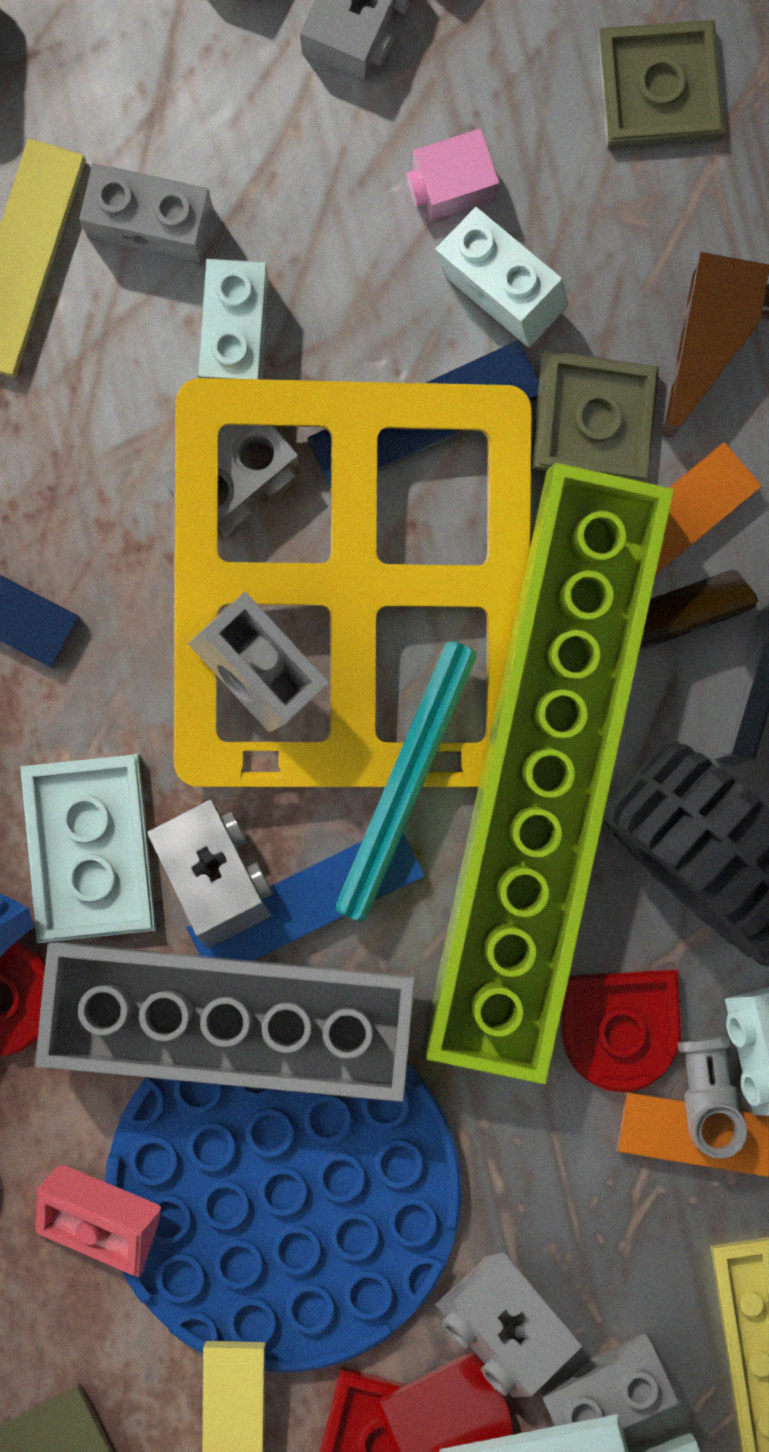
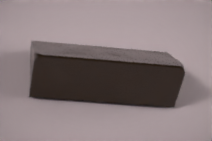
M728 570L651 598L640 648L644 647L646 649L746 613L757 606L756 603L759 602L757 595L739 572Z

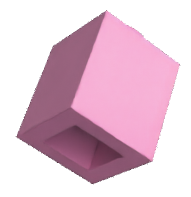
M481 128L413 150L414 170L406 172L408 186L416 207L426 204L431 221L497 200L499 180Z

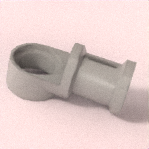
M729 1036L678 1042V1051L684 1053L686 1059L689 1090L684 1092V1100L691 1142L700 1152L712 1158L721 1159L734 1156L742 1149L747 1139V1126L743 1116L740 1114L737 1087L730 1085L726 1049L731 1046ZM715 1113L727 1115L734 1127L730 1142L719 1148L709 1146L704 1141L701 1133L705 1119Z

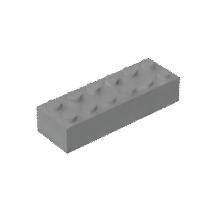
M62 942L48 943L35 1067L403 1102L415 978L414 976Z

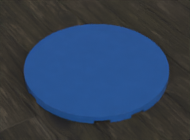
M408 1061L406 1065L403 1102L145 1077L130 1098L120 1117L108 1155L105 1173L106 1183L154 1202L161 1207L160 1220L142 1274L136 1277L122 1271L140 1302L148 1307L152 1314L169 1329L168 1331L201 1353H203L205 1341L266 1342L265 1372H304L326 1368L361 1355L394 1334L396 1329L423 1305L435 1288L447 1265L460 1221L462 1199L461 1171L450 1125L430 1087Z

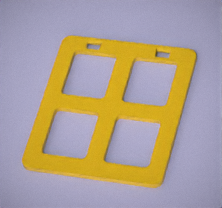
M195 378L181 386L175 400L173 763L177 776L184 783L194 787H385L404 742H382L378 739L375 732L376 615L379 609L384 606L477 607L482 609L486 615L485 736L478 742H441L437 752H459L461 772H428L422 787L479 786L530 550L531 403L524 391L512 385ZM227 425L321 427L330 433L331 553L325 563L226 562L219 557L217 552L218 432L222 427ZM381 430H476L485 434L488 441L487 557L484 563L481 565L385 564L378 559L377 437ZM244 592H247L258 605L323 606L329 611L330 722L329 735L325 740L321 742H226L218 737L216 732L217 675L187 643L217 617L218 610L223 605H230ZM243 751H278L279 772H241L243 767Z

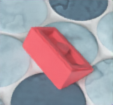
M59 1165L37 1188L35 1233L128 1274L139 1277L144 1270L160 1220L161 1207L154 1202L71 1167Z

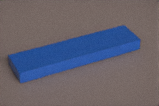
M404 832L374 901L425 877ZM362 841L271 885L270 888L273 894L264 898V901L272 916L209 949L196 936L191 925L186 927L199 955L253 961L343 917V915L336 911V903Z

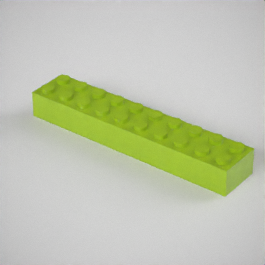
M560 463L553 464L546 472L423 1040L422 1051L427 1060L546 1085L674 492L672 488Z

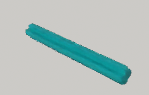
M449 641L443 648L337 900L336 911L345 917L364 922L369 915L476 660V651L464 644Z

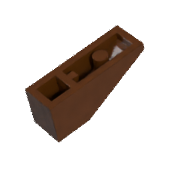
M700 252L692 269L663 426V436H675L760 323V319L769 320V284L767 283L769 264Z

